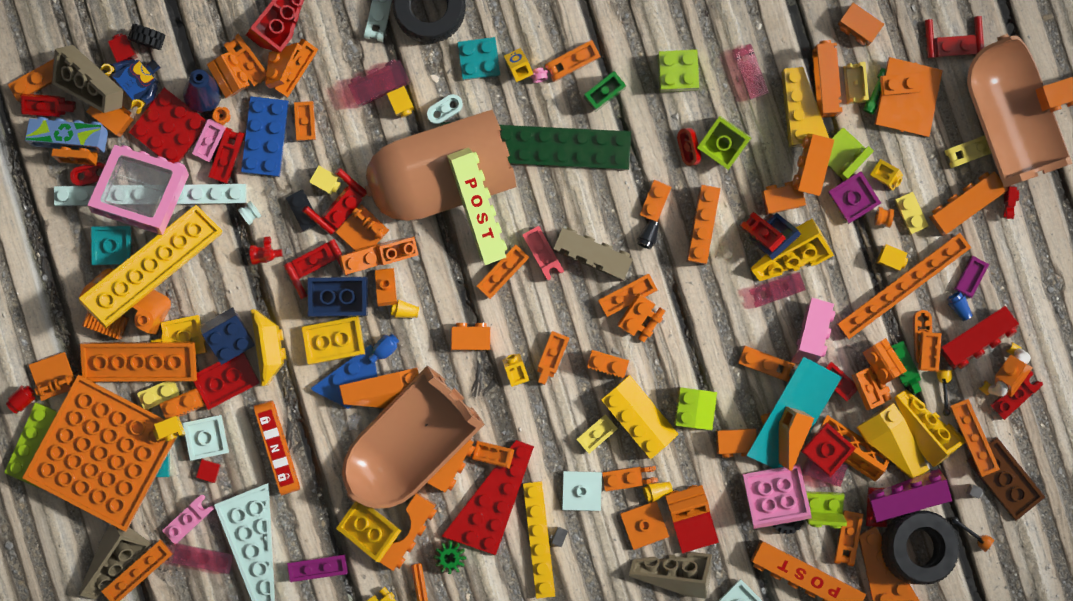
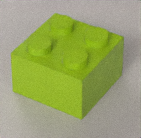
M697 49L659 51L658 73L660 93L698 91Z

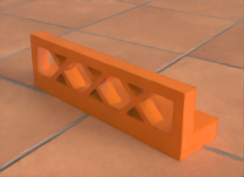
M827 415L816 433L827 422L842 436H848L851 440L850 443L856 449L844 462L876 482L886 471L890 460L883 457L877 449L868 445L862 437ZM859 445L865 447L867 452H863ZM875 456H879L880 458H882L884 460L883 464L877 461Z

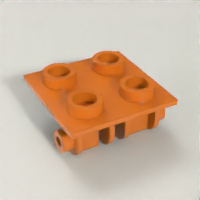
M361 204L352 212V215L336 233L356 250L377 244L390 230Z
M65 352L29 365L37 387L35 388V393L37 396H40L41 401L70 391L75 381Z

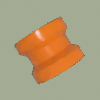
M878 207L874 225L879 226L882 224L890 228L893 222L894 209L885 210L883 207Z

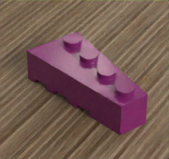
M940 469L885 489L875 490L868 495L876 522L952 501L947 479Z

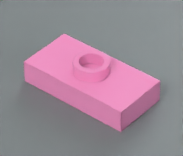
M208 119L192 154L211 162L226 127Z

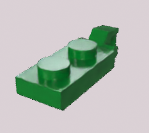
M904 341L892 345L891 347L907 370L898 376L901 384H904L905 387L909 386L913 394L921 392L922 390L918 383L921 380L920 374Z

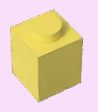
M318 166L309 182L331 195L339 189L341 185L339 180L341 178Z

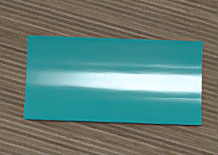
M803 357L747 456L773 469L783 467L779 464V422L786 406L804 411L814 418L812 427L808 432L809 435L842 377Z

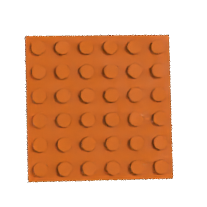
M78 375L22 478L127 532L176 438L170 441L165 439L157 441L153 433L155 429L154 424L165 419Z

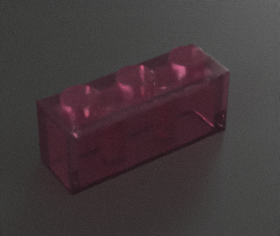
M391 60L385 64L386 67L380 70L375 68L368 72L369 75L363 78L358 76L350 80L351 83L348 86L359 108L387 95L391 91L411 84L400 60L397 62L396 60Z

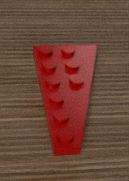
M516 440L510 447V449L514 450L510 469L496 466L442 537L496 555L534 446Z

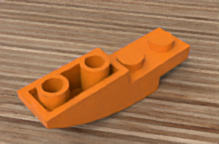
M407 237L356 249L354 252L340 255L339 260L343 274L347 275L378 265H386L418 256L415 237Z

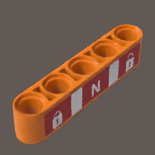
M273 400L254 405L255 415L281 496L300 490L299 481Z

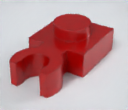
M1012 185L1007 187L1008 191L1004 193L1005 208L1003 217H1006V219H1014V206H1016V201H1019V190H1017L1016 186Z

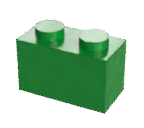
M613 71L585 93L584 99L597 112L625 90L626 85L617 73Z

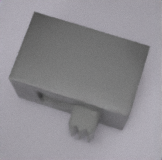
M970 484L966 494L979 499L984 492H982V488Z
M558 527L555 535L550 536V539H553L552 544L562 547L568 530Z

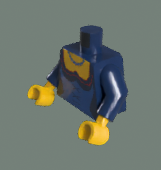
M134 59L123 60L110 65L103 64L100 70H106L107 73L105 74L108 77L113 73L112 77L133 100L130 109L134 106L138 107L137 114H140L142 108L155 99L158 81L153 74L161 67L154 59L146 66L140 60Z

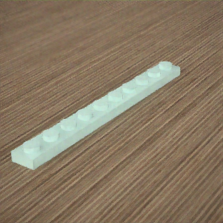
M246 184L184 185L177 204H247ZM168 185L107 186L101 202L109 205H159ZM54 186V206H87L96 186Z

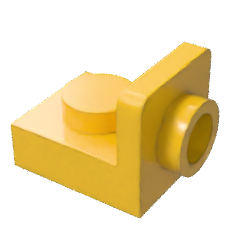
M882 159L879 160L870 174L872 178L885 184L892 191L901 184L903 174L898 168Z
M511 354L502 360L511 387L530 381L520 354Z

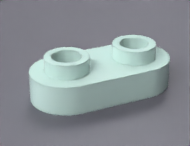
M448 95L428 109L427 116L429 121L433 124L445 122L462 110L463 102L458 95ZM456 102L457 106L455 108H451L450 103ZM440 112L441 116L439 118H435L434 113Z

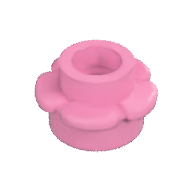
M543 68L532 70L533 75L530 78L533 80V83H540L548 79L547 70L544 71Z

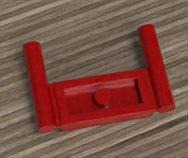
M982 16L974 17L975 35L934 38L933 20H925L927 57L977 55L984 48Z
M338 168L335 174L347 183L348 186L325 211L322 217L308 206H305L302 210L330 235L334 233L336 228L338 229L360 204L361 198L367 194L366 190L341 168Z
M335 239L283 265L301 300L308 295L299 280L300 278L317 271L336 259L341 267L339 256L343 254Z

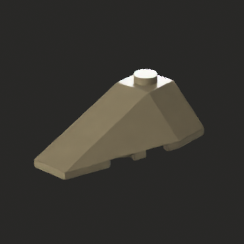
M689 552L685 556L676 557L673 554L669 555V558L658 559L657 557L633 559L629 577L688 597L706 599L710 583L712 554Z

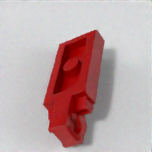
M21 94V114L59 117L60 115H65V112H74L76 109V102L65 101V97Z

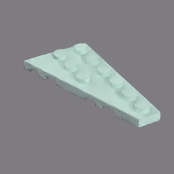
M269 483L214 505L252 601H275Z

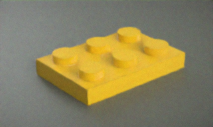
M358 316L302 327L308 365L365 355Z
M357 501L354 502L336 528L376 562L381 561L401 532L398 527L377 510L362 505Z

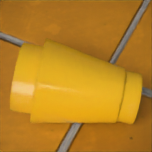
M399 299L396 305H391L390 315L394 316V318L418 317L419 307Z
M670 481L651 483L643 487V493L647 502H655L673 491Z

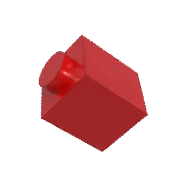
M120 33L114 35L112 40L108 41L117 63L123 60H135L138 58L131 40L128 39V35Z

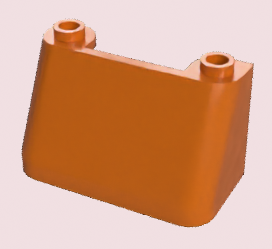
M107 268L84 287L79 298L115 269ZM152 290L132 307L138 310L134 318L136 327L146 333L157 334L161 327V322L165 320L171 308L170 299L158 291Z

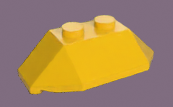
M252 309L251 316L261 386H267L283 366L286 359L285 348L281 346V341L284 340L283 331L261 312Z

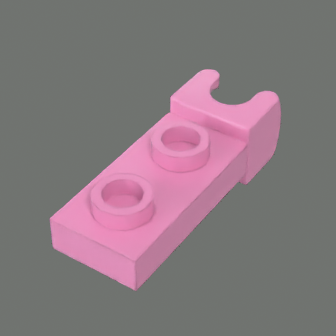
M204 495L197 497L162 530L174 545L215 509L213 505L207 509L202 507L201 503L205 499Z

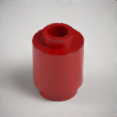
M21 385L8 397L6 405L16 414L19 411L22 412L35 399V392L31 387Z

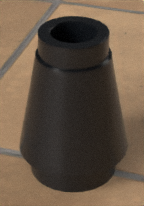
M649 220L638 236L637 244L645 249H652V246H655L660 224L654 220Z

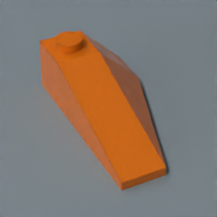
M418 368L339 385L343 405L385 409L419 374Z

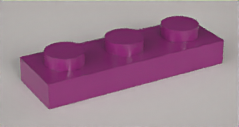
M345 554L287 563L290 582L348 574Z

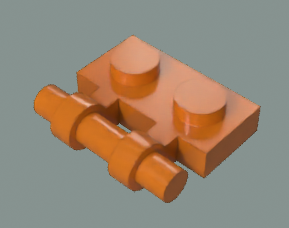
M638 293L617 325L633 336L638 330L642 333L638 339L645 342L648 337L652 336L653 329L657 323L663 320L662 316L666 311L659 307L655 313L652 311L655 303ZM647 316L651 317L652 319L647 326L642 325Z
M871 366L851 375L866 411L892 399L889 394V386H886V384L882 385Z

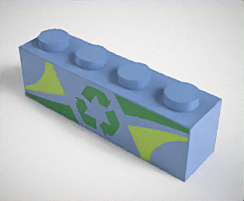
M37 117V119L29 118L25 141L33 147L55 149L69 147L72 150L86 148L90 152L104 153L108 130L99 122L87 124L80 120L67 122L56 118L55 121L44 117Z

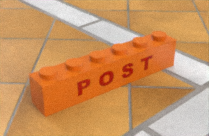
M760 540L750 560L754 563L753 567L758 570L764 571V569L771 571L770 575L778 580L784 578L788 580V585L796 589L800 586L806 589L805 593L813 598L817 595L823 598L822 601H863L866 596L864 592Z

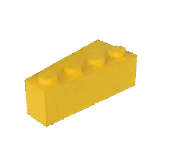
M804 68L783 69L781 75L789 147L802 146L805 136L807 137L808 133L829 138Z

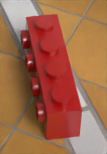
M1004 306L941 347L940 352L953 370L957 368L962 369L969 364L970 359L974 357L978 359L985 354L984 350L991 347L993 349L1001 343L1000 340L1004 337L1010 338L1016 334L1019 323L1008 308Z

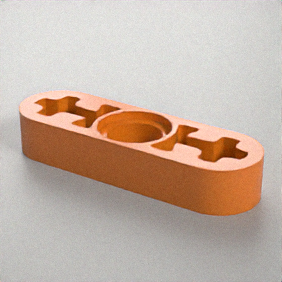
M919 310L913 316L914 359L917 364H919L920 349H918V346H920L918 335L921 332L932 333V316L926 310ZM921 313H923L924 317H927V320L924 321V327L928 326V330H918V327H922V322L918 321Z

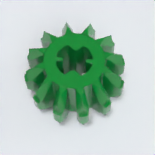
M449 541V547L444 542L441 543L443 550L436 548V552L441 555H434V559H440L435 564L436 567L442 564L441 572H444L447 567L448 574L452 573V568H454L455 572H459L457 565L461 567L465 565L460 560L467 559V556L460 555L465 552V549L462 548L458 551L457 549L460 544L457 543L455 547H452V541ZM450 553H453V558H455V561H446L447 557H445V555H450Z

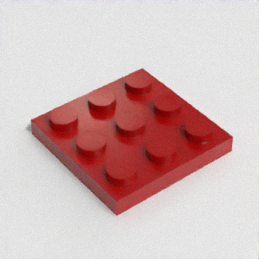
M164 87L129 133L158 156L165 158L168 162L175 163L180 162L198 140L207 120L191 110L184 102Z

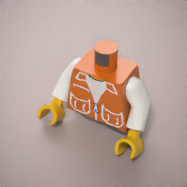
M1011 342L1010 349H1006V352L1011 355L997 372L995 385H991L985 380L983 382L984 385L978 388L986 396L989 394L1005 396L1007 394L1012 397L1033 367L1027 364L1031 359L1030 355L1017 344Z

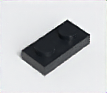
M303 189L286 197L303 232L318 225L302 212L305 206L310 207L314 211Z

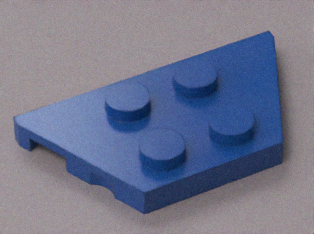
M369 345L365 348V355L353 357L311 388L312 391L349 409L353 405H343L339 385L377 377L376 362L372 364L368 360L373 354V346Z

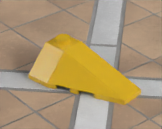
M813 218L795 227L801 235L775 259L772 260L767 255H764L751 267L752 272L759 281L780 276L784 271L791 269L794 271L800 270L801 266L808 264L815 266L834 256Z
M894 403L883 407L856 427L868 445L874 447L883 457L892 461L909 478L912 479L923 475L929 470L904 417Z

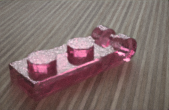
M747 44L745 48L733 49V56L737 62L749 99L752 100L768 94L769 92L752 45ZM748 55L749 60L743 61L742 56Z
M800 272L750 289L749 292L750 295H753L755 300L753 303L755 308L806 289ZM765 290L767 298L762 299L760 292Z

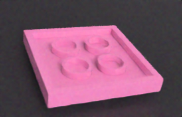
M800 464L794 465L792 471L781 467L743 474L754 529L812 519Z

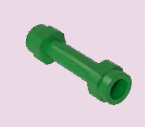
M881 68L869 101L864 105L863 111L869 114H874L878 106L876 103L881 93L880 77L885 76V68Z

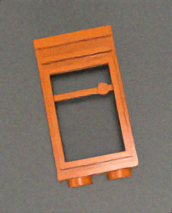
M824 40L814 47L812 57L817 106L821 117L828 118L837 117L843 112V109L839 107L842 101L839 100L841 90L837 48H835L837 43H831V40Z

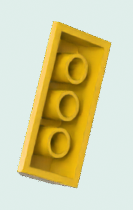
M630 375L600 399L649 459L657 455L678 435V432Z

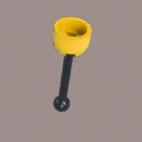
M939 370L936 374L938 381L943 383V415L949 416L951 412L948 409L947 383L952 379V370Z

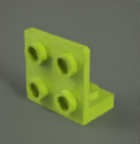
M841 128L832 138L835 140L828 166L845 181L874 150L869 146L865 148L845 128Z
M806 491L812 519H806L810 526L822 527V525H830L831 528L847 526V521L843 515L844 493Z

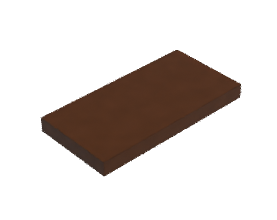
M995 437L988 444L1000 468L999 471L981 477L972 456L966 461L1012 519L1017 521L1042 501L1045 496L998 437Z

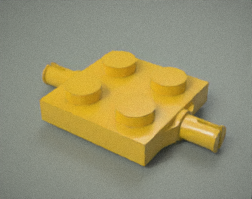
M200 315L161 322L162 338L151 340V342H195L196 355L207 353L205 338L200 329Z

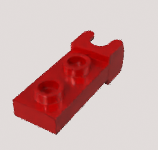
M1032 371L1029 372L1012 397L1007 394L1000 396L990 405L1003 420L1043 386V382L1036 381L1034 384L1030 383L1029 380L1033 376Z

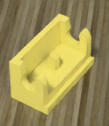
M849 63L843 66L846 104L866 103L869 100L866 63Z

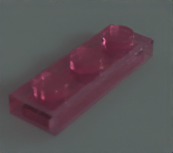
M176 543L172 563L230 574L234 554Z

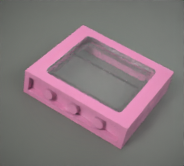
M114 145L87 206L91 213L163 235L189 174L185 165L179 162L171 163L160 156L155 158L144 151L136 152L125 145L121 147Z

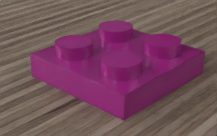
M861 171L828 191L848 224L881 204Z

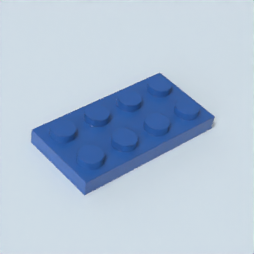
M250 96L242 173L280 177L289 101Z

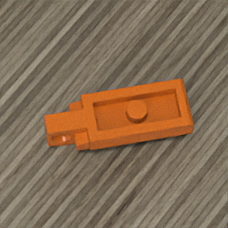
M554 331L551 332L538 365L537 372L541 373L538 383L545 385L548 376L554 377L568 344L569 337Z

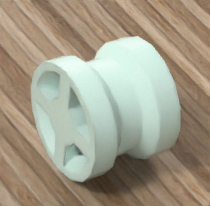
M251 201L247 203L246 207L238 209L249 225L253 223L255 218L262 217Z

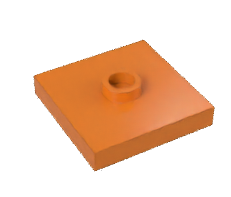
M657 501L620 513L633 550L669 537Z

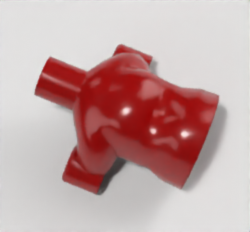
M270 236L264 237V247L250 246L252 265L260 262L267 263L276 257H283L282 249H272Z

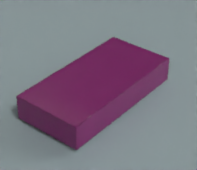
M972 255L954 290L960 291L965 296L972 298L990 264Z

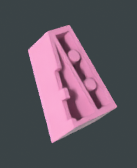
M811 298L802 322L800 338L796 343L798 345L797 351L792 357L791 362L800 364L802 358L805 357L817 363L821 357L825 356L827 346L824 345L825 340L829 339L831 333L829 323L833 322L835 316L833 303Z

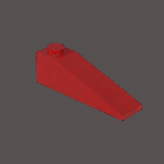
M272 0L248 30L246 36L261 48L281 53L292 39L304 0Z

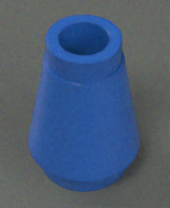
M959 291L948 297V305L962 321H966L973 316L965 294Z

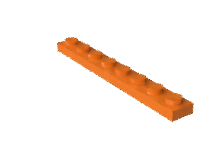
M961 233L956 234L837 323V326L847 339L852 338L971 249V246Z

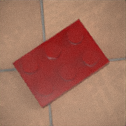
M244 352L222 365L218 361L197 372V380L193 381L208 410L260 384Z

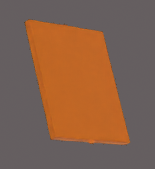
M888 57L885 76L919 73L921 92L882 96L881 93L875 125L929 137L943 70L920 65L916 62L912 63Z

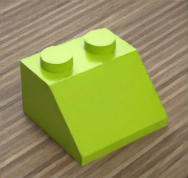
M719 116L697 148L729 170L752 137L724 117Z
M679 387L674 425L712 430L717 392Z

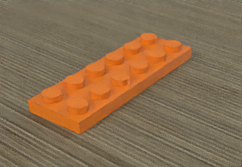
M83 342L80 344L82 377L92 382L197 380L195 342Z

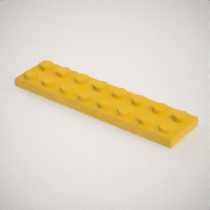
M195 205L167 227L163 235H157L79 298V302L107 328L222 234V230Z

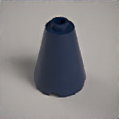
M199 69L190 74L183 90V97L186 105L191 110L203 113L204 111H212L219 105L222 99V91L215 79L204 70Z

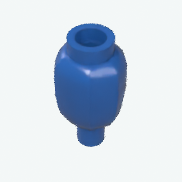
M392 333L389 336L384 335L374 345L373 354L368 360L373 364L378 359L387 358L397 349L399 340Z

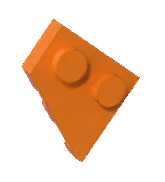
M299 43L286 46L281 53L269 52L265 82L268 88L285 84L289 72L295 64L292 59L296 51L300 52L302 49Z

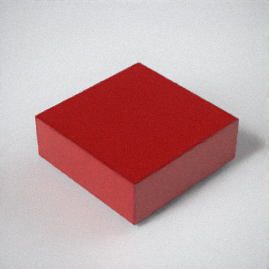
M202 459L196 478L216 483L221 464Z

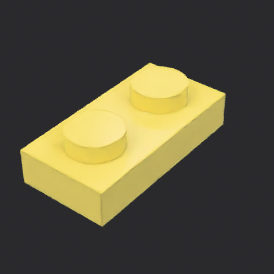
M913 192L894 200L910 235L929 226Z
M165 381L137 393L142 407L149 410L164 401L179 396L180 392L175 381Z
M605 414L576 440L590 454L618 428Z

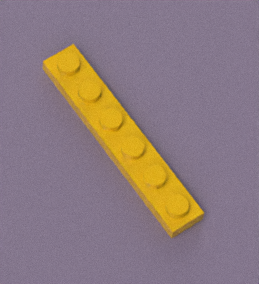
M542 481L523 483L536 599L555 597Z

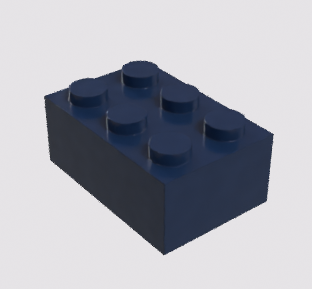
M367 277L308 278V317L368 316Z

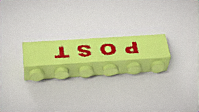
M468 147L447 155L481 261L484 265L506 258L505 251L507 246L499 235L502 233L501 227L494 219L496 212L488 200L491 198L487 187L484 188L483 185L485 177L482 170L478 169L477 164L480 162L477 153Z

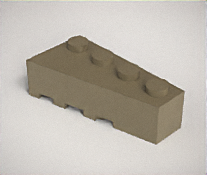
M74 45L55 49L52 85L103 113L122 108L123 89Z
M562 227L553 248L554 252L624 281L633 260L630 258L629 253L622 250L616 252L612 250V246L606 243H596L592 237L587 235L583 237L571 228L567 227L565 229Z

